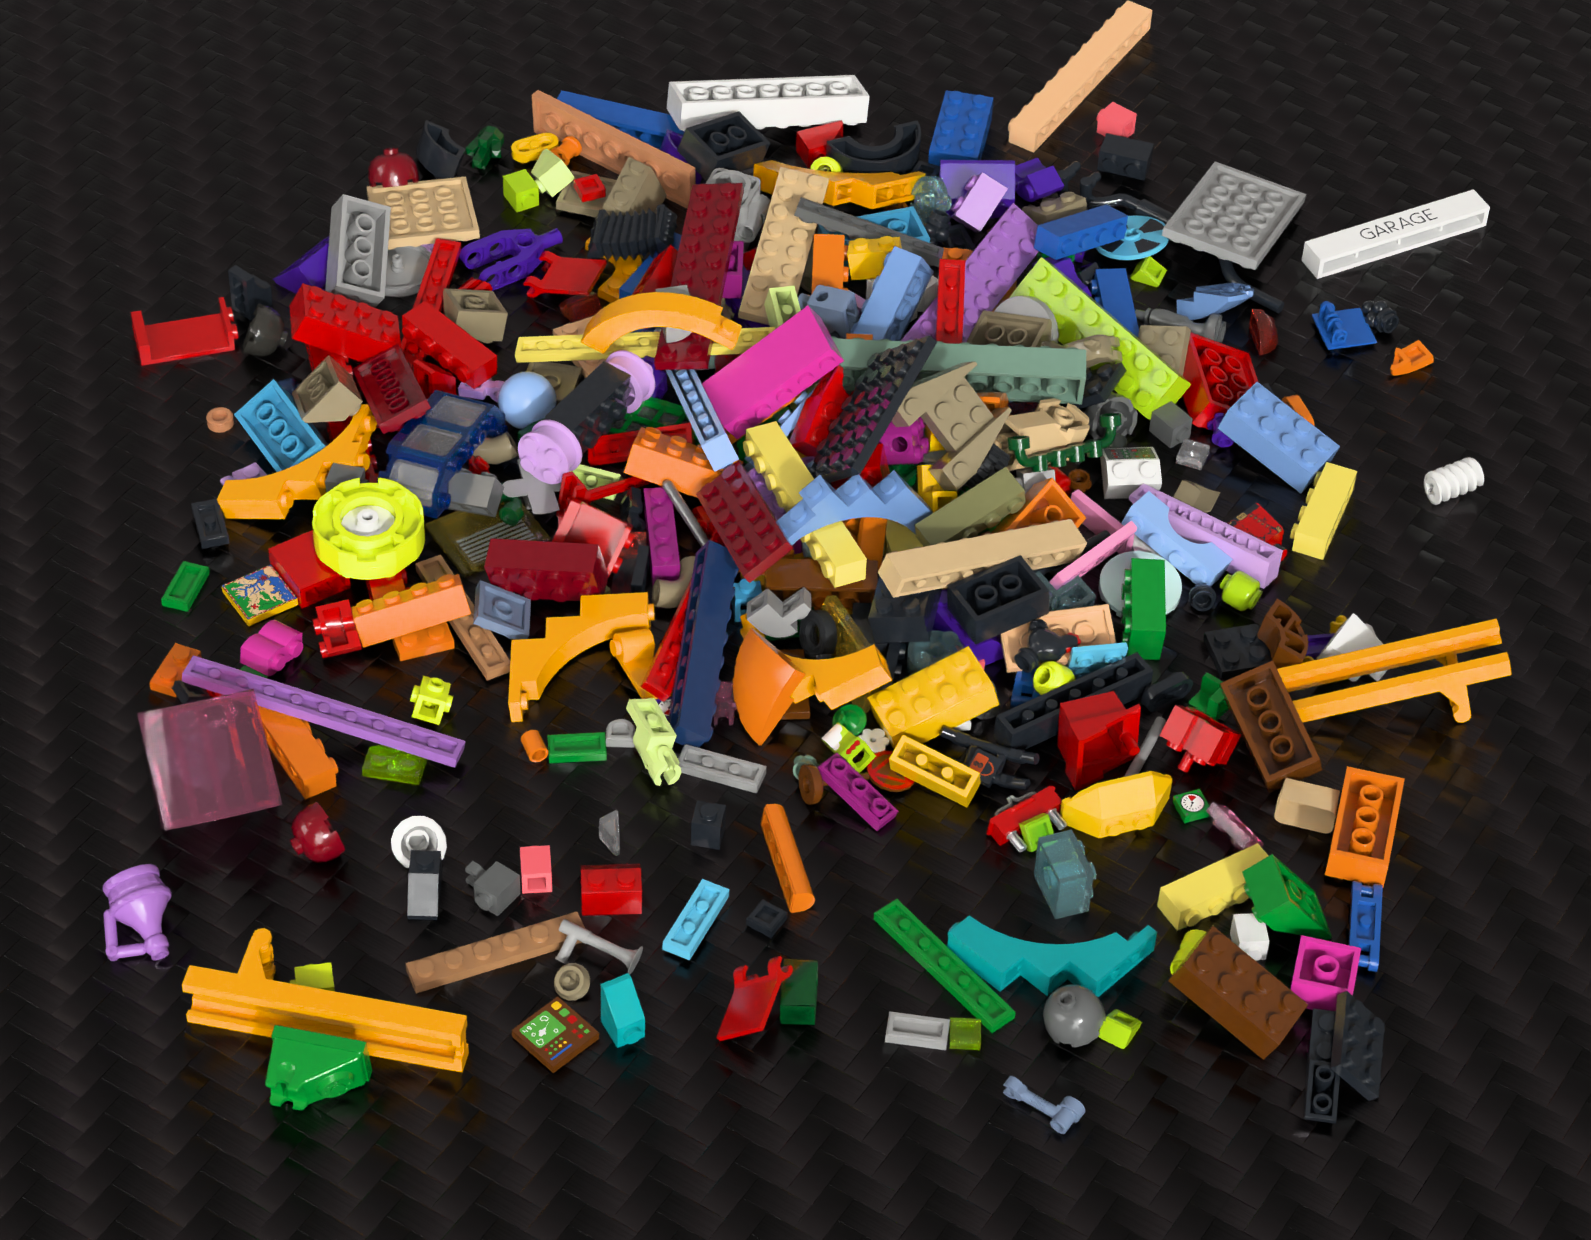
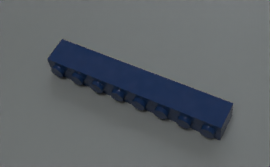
M711 540L701 547L695 556L668 722L677 735L675 742L683 746L687 744L698 748L704 742L707 743L713 734L711 723L717 709V703H715L716 693L721 684L719 672L724 663L722 653L728 639L726 628L732 614L730 603L735 594V587H733L734 578L739 570L728 549Z

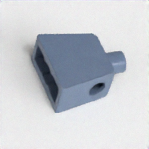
M818 285L811 296L801 293L798 297L800 309L809 306L821 317L828 332L836 331L842 339H846V333L850 334L853 325L859 321L854 292Z

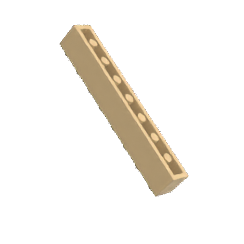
M1072 519L1056 520L1051 523L1031 525L1015 530L1009 529L994 534L987 533L982 536L962 538L952 542H940L931 546L915 547L899 552L893 551L886 554L878 574L893 598L945 588L952 583L1019 555L1023 557L1032 570L1072 563L1080 558L1087 542Z

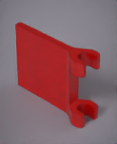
M543 251L539 260L547 261L542 267V271H545L546 274L542 280L535 276H528L526 278L524 286H531L527 296L534 298L542 293L589 296L607 262L606 260L560 257L550 251Z
M781 956L769 960V975L758 978L757 974L746 977L747 965L737 967L734 970L735 988L716 1037L719 1041L764 1030L780 984L784 979L790 977L793 972L791 965L780 967Z

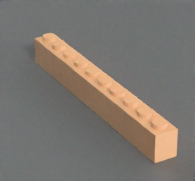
M1129 0L1121 8L1118 7L1114 15L1104 22L1103 27L1099 31H1095L1092 38L1081 46L1080 51L1075 56H1071L1068 63L1058 70L1052 80L1047 81L1040 93L1037 92L1033 100L1022 108L1018 116L1010 120L1008 125L1009 142L1034 153L1149 31L1152 10Z

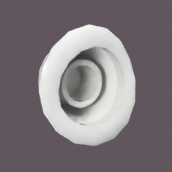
M412 816L403 820L395 828L391 838L392 851L396 859L406 868H409L411 850L441 851V859L443 860L447 848L446 836L441 826L433 819L425 816Z

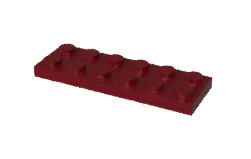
M399 344L352 369L383 434L398 430L402 427L403 423L412 418L422 417L431 408Z
M739 460L725 468L722 474L712 482L705 484L696 494L741 574L749 583L793 549L778 521Z

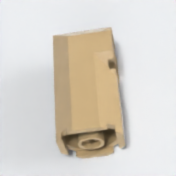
M1055 398L1040 400L1035 412L1008 416L994 444L1010 456L1009 464L1006 467L1009 471L1032 468L1024 467L1018 463L1014 450L1008 449L1009 437L1029 436L1030 448L1025 449V452L1030 457L1031 454L1049 452L1050 449L1065 448L1070 444L1083 443L1090 428L1088 425L1089 417L1075 405L1069 403L1066 407L1059 405L1061 400Z

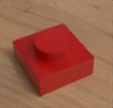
M597 174L574 179V189L582 202L606 197V188Z

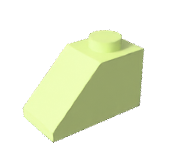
M547 148L542 151L531 171L536 179L535 182L539 186V191L542 194L546 192L552 197L575 179L564 162Z

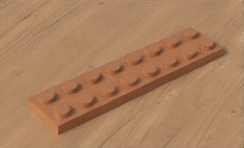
M539 90L532 94L535 133L554 134L558 137L559 145L562 144L566 136L575 137L582 146V152L579 155L617 174H620L628 157H631L652 168L666 193L665 198L688 208L692 186L696 184L695 167Z

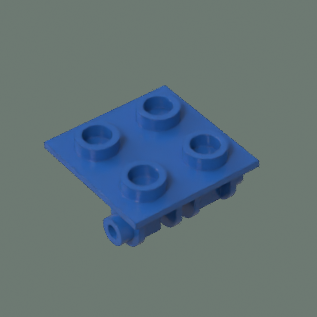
M1324 301L1321 304L1319 313L1312 314V318L1328 350L1377 343L1369 325L1365 322L1361 308L1335 311L1333 303Z

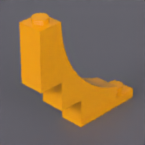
M773 160L754 164L753 176L758 177L761 181L760 191L772 195L780 167L829 178L823 203L832 206L852 202L869 209H876L924 198L925 173L919 171L904 175L894 172L841 173L801 168Z
M648 592L582 595L580 616L546 618L545 638L512 640L508 699L511 722H523V710H528V700H539L551 678L561 667L579 653L596 644L613 639L615 633L644 628L650 629V620H655L654 603L649 604Z

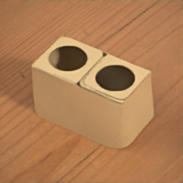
M1286 778L1277 800L1274 817L1283 824L1325 834L1330 833L1334 827L1340 791Z

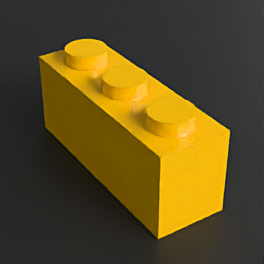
M902 735L889 758L891 770L965 807H968L981 784L979 772L905 735Z

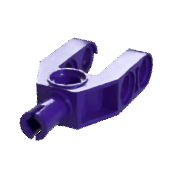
M557 228L541 235L534 234L531 229L502 230L464 246L461 249L459 258L468 269H475L507 255H513L514 257L502 262L498 261L495 265L481 272L478 279L486 281L491 275L495 274V277L487 282L492 286L493 291L528 277L542 262L539 260L541 253L547 248L561 244L563 238ZM499 243L496 249L490 251V248L494 244ZM477 252L474 258L468 260V257L472 253ZM518 265L513 272L508 273L513 266Z

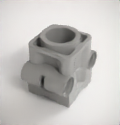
M716 168L711 173L706 184L743 183L744 194L734 241H744V253L747 251L750 242L754 241L765 222L771 200L767 196L760 194L761 181L758 177L735 170Z

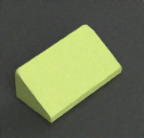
M581 464L573 470V473L586 486L587 490L623 480L621 474ZM617 494L604 498L614 501Z

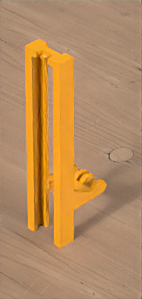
M1497 619L1277 669L1287 691L1292 692L1436 659L1444 665L1435 669L1295 700L1293 704L1302 722L1440 691L1449 698L1455 721L1457 723H1464L1471 718L1466 685L1512 675L1507 652L1461 663L1457 661L1458 653L1502 644Z
M265 928L257 929L253 933L237 974L189 965L182 983L183 992L193 994L191 1009L186 1014L187 1022L266 1037H272L275 1025L364 1041L367 1043L369 1056L456 1072H463L469 1054L468 1044L466 1043V1015L274 981L276 970L273 963V946L270 944L272 936L270 931Z

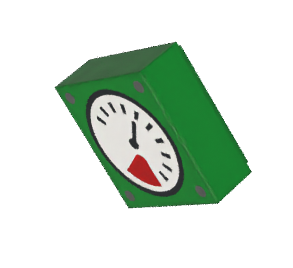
M1200 789L1173 796L1172 803L1184 823L1211 816L1212 809Z

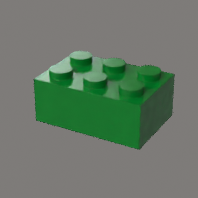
M1131 558L1130 568L1124 570V583L1121 586V600H1124V607H1122L1121 624H1124L1121 643L1126 642L1128 645L1126 657L1138 652L1143 659L1160 660L1166 634L1165 560Z

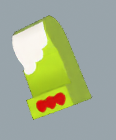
M838 722L821 738L833 753H838L858 773L876 757L865 741L853 735ZM860 751H863L864 757L862 760L854 763L852 759Z

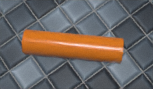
M766 804L760 825L788 909L791 913L805 911L814 904L815 898L786 812L782 805Z

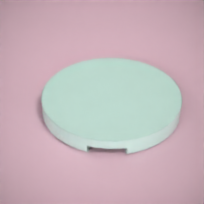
M1129 551L1113 557L1103 567L1099 580V594L1102 601H1105L1112 610L1117 612V616L1121 617L1122 607H1124V600H1121V586L1124 583V570L1130 568L1131 558L1165 560L1166 614L1172 610L1174 611L1181 596L1182 583L1177 570L1166 559L1150 552Z

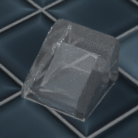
M617 810L601 817L599 821V838L615 856L620 854L619 817Z

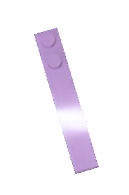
M1144 483L1129 495V500L1134 504L1150 491L1169 507V523L1179 536L1197 544L1212 542L1233 559L1226 569L1228 573L1234 574L1236 571H1243L1258 580L1260 587L1263 589L1278 576L1283 550Z

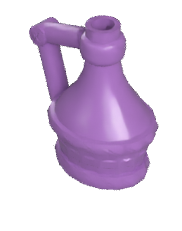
M144 864L131 867L112 876L103 885V892L108 897L110 908L105 910L103 918L106 955L111 961H116L119 958L144 955L145 953L151 955L152 960H160L169 955V942L167 937L162 934L161 923L162 915L166 909L167 902L172 896V892L159 878L160 871L156 865ZM116 921L132 927L141 935L144 943L118 946Z

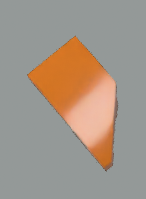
M1420 340L1403 349L1396 348L1393 365L1390 368L1391 374L1396 376L1421 369L1434 362L1433 355Z

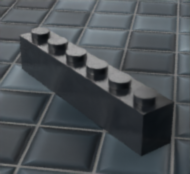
M1136 652L996 715L993 738L999 745L1020 750L1030 748L1058 735L1060 703L1114 691L1124 705L1142 696L1144 689L1151 685L1153 670Z

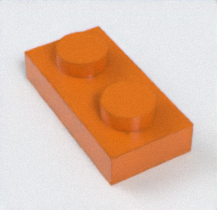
M447 622L392 639L400 661L454 649V639Z
M175 643L150 680V689L177 697L172 689L174 682L182 680V673L193 655L202 658L201 651Z

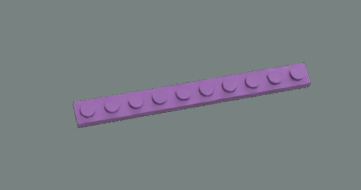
M194 655L182 673V682L454 768L464 751V740Z

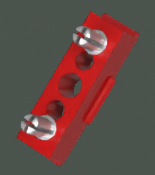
M1049 786L1038 793L1029 792L1019 798L1011 795L1007 798L1008 804L995 812V816L990 819L986 834L991 835L999 846L1010 841L1019 852H1023L1026 850L1027 845L1019 836L1022 834L1019 823L1041 813L1049 814V818L1059 830L1064 829L1067 823L1059 814L1062 799L1055 792L1054 786ZM1012 800L1015 801V802H1020V803H1018V804L1012 806Z

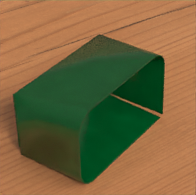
M784 959L783 967L791 965L793 972L790 977L782 981L781 1024L815 1025L818 960Z

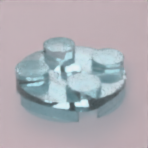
M924 176L915 183L911 194L915 195L914 203H910V207L914 206L923 225L928 223L926 221L927 215L931 214L933 209L946 213L951 208L952 200L948 196L946 185L941 177Z

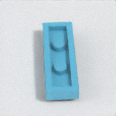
M702 879L665 937L662 950L690 960L729 898V889Z

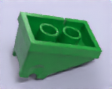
M274 1026L272 1033L273 1044L265 1080L266 1087L271 1088V1105L281 1107L285 1101H291L293 1103L292 1109L302 1111L313 1102L340 1096L350 1089L364 1085L366 1081L370 1080L372 1067L366 1042L284 1026Z

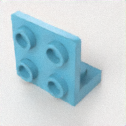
M1124 642L1073 647L1068 664L1065 666L1072 670L1076 680L1125 658L1128 645Z

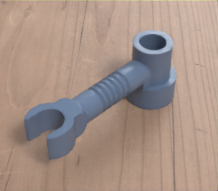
M1009 1076L1003 1084L1006 1087L1003 1091L1006 1096L1018 1101H1024L1053 1118L1050 1121V1125L1058 1133L1065 1134L1073 1123H1077L1085 1113L1083 1104L1074 1097L1066 1096L1059 1105L1055 1106L1028 1090L1027 1086L1022 1084L1016 1077Z

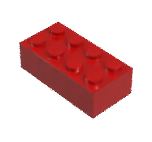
M302 283L289 306L291 333L294 340L363 363L396 344H399L401 348L398 316L390 311H383L366 303H359L343 295L333 294L317 286H310Z

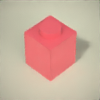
M1112 102L1105 109H1101L1097 115V133L1106 136V133L1129 138L1135 131L1137 114Z
M550 845L520 847L522 894L552 892Z

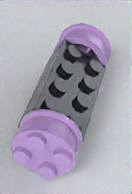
M618 350L611 353L606 362L604 361L596 367L587 378L545 416V420L536 423L532 431L526 433L520 439L518 453L522 468L542 482L548 484L561 483L563 474L575 470L580 465L583 453L589 448L592 449L600 436L603 434L607 435L612 426L617 421H621L626 413L635 412L643 401H646L653 395L655 379L651 365L629 351Z

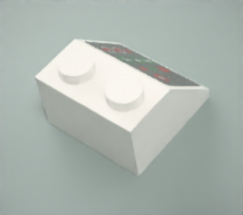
M1153 447L1103 449V456L1100 457L1104 499L1129 498V495L1143 483L1160 491L1162 486L1160 459Z

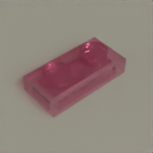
M1213 802L1206 810L1213 818V825L1220 831L1227 832L1232 837L1231 843L1242 851L1257 843L1260 847L1264 845L1227 806Z

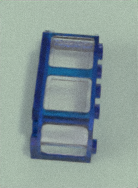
M435 390L427 399L431 408L422 417L410 419L389 442L386 454H389L387 469L384 472L380 471L378 478L398 482L415 494L422 504L423 515L436 519L444 509L447 510L450 506L449 481L452 477L460 472L462 465L467 459L472 457L474 451L479 445L481 446L484 443L486 437L494 438L508 432V426L505 425V413L495 405Z

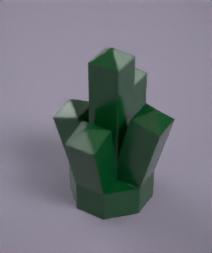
M486 126L480 130L478 136L466 147V155L473 158L472 164L474 168L485 169L491 157L501 158L504 134L497 127Z

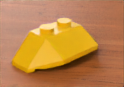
M1148 771L1096 783L1078 792L1072 798L1067 797L1063 799L1060 815L1066 821L1067 826L1097 838L1117 836L1120 833L1137 829L1142 830L1155 824L1169 800L1172 778L1167 774L1163 775L1158 772Z

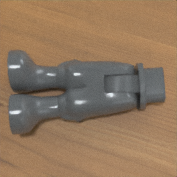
M1147 308L1146 311L1135 310L1137 322L1144 325L1187 326L1191 329V333L1219 343L1223 342L1226 322L1222 321V315L1212 313L1205 323H1195L1187 316L1166 309L1157 308L1153 310L1152 308Z

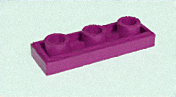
M835 753L817 767L822 779L876 831L896 817L898 810L838 753Z

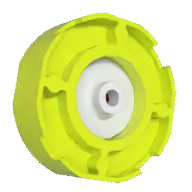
M360 478L348 480L338 484L321 496L313 509L312 529L315 552L320 561L345 578L371 580L393 577L414 562L423 550L425 529L422 504L415 494L398 482L384 478H378V483H360Z

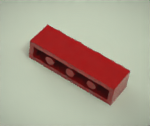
M671 244L653 259L632 295L656 292V289L671 287L678 251Z
M427 301L422 302L402 315V333L404 337L419 346L425 354L432 356L443 368L450 370L461 382L475 389L497 374V355Z

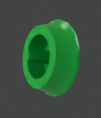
M848 704L836 711L832 724L834 726L838 722L853 735L857 736L864 730L867 718L861 707Z

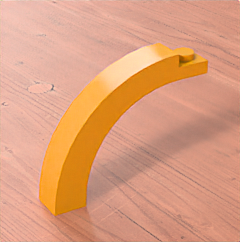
M669 292L641 293L621 298L602 308L587 324L581 343L604 354L614 341L629 332L648 327H672L700 334L733 350L737 344L742 325L722 316L723 307L697 297Z

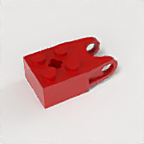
M841 365L836 366L832 371L821 377L811 396L806 399L789 442L793 448L807 457H815L817 455V446L822 440L827 438L830 433V424L840 416L843 411L841 408L843 402L854 392L853 390L849 395L843 388L844 376Z

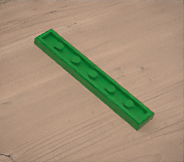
M898 899L893 900L874 912V920L991 1033L1015 1018L1016 1012Z

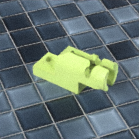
M655 698L629 699L626 709L637 726L633 737V744L640 754L645 768L648 770L655 785H661L662 780L660 776L663 772L668 785L674 784L681 775L680 762L672 749L677 736Z

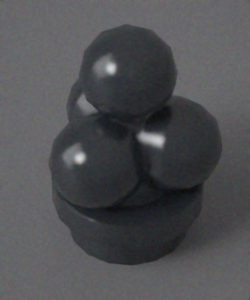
M933 209L931 214L927 215L926 221L928 223L924 224V227L930 237V243L938 246V241L943 242L949 237L948 228L951 225L949 221L951 216L936 209Z
M1368 300L1363 303L1362 312L1366 315L1365 322L1369 327H1375L1379 332L1390 333L1397 327L1399 317L1393 309L1388 308L1384 301L1374 302Z

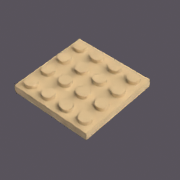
M466 176L419 181L418 183L408 182V185L397 187H383V185L367 187L368 201L391 207L388 250L395 249L396 247H418L424 244H433L436 238L451 241L480 239L479 227Z

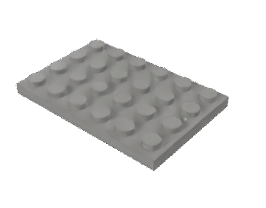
M1214 162L1164 226L1162 236L1169 238L1173 242L1191 246L1195 250L1216 255L1222 260L1235 262L1244 268L1256 270L1303 205L1306 194Z

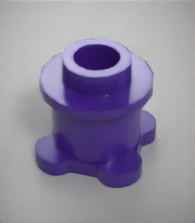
M1217 413L1214 415V419L1207 423V428L1213 430L1212 442L1215 445L1229 447L1234 441L1218 429L1225 414Z

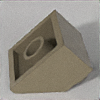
M444 288L443 301L446 317L476 340L483 343L503 340L508 313L493 291Z

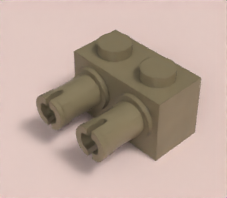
M1074 192L1062 193L1059 198L1050 195L1042 199L1039 207L1028 204V206H1024L1022 209L1037 225L1088 210L1086 198Z

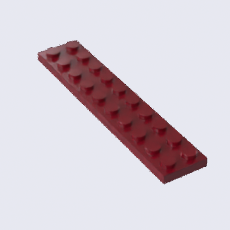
M743 183L693 184L671 287L687 285L690 296L721 306L744 194ZM661 328L654 360L656 370L708 369L713 340L692 332L680 341L666 343Z

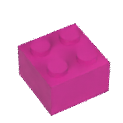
M1301 935L1290 990L1308 1004L1306 1007L1308 1009L1336 1011L1338 994L1348 991L1353 996L1361 948Z

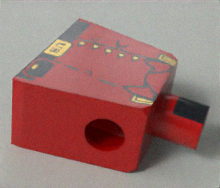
M1255 503L1227 523L1283 550L1281 561L1286 557L1287 549L1281 546L1284 533L1283 527L1260 504Z

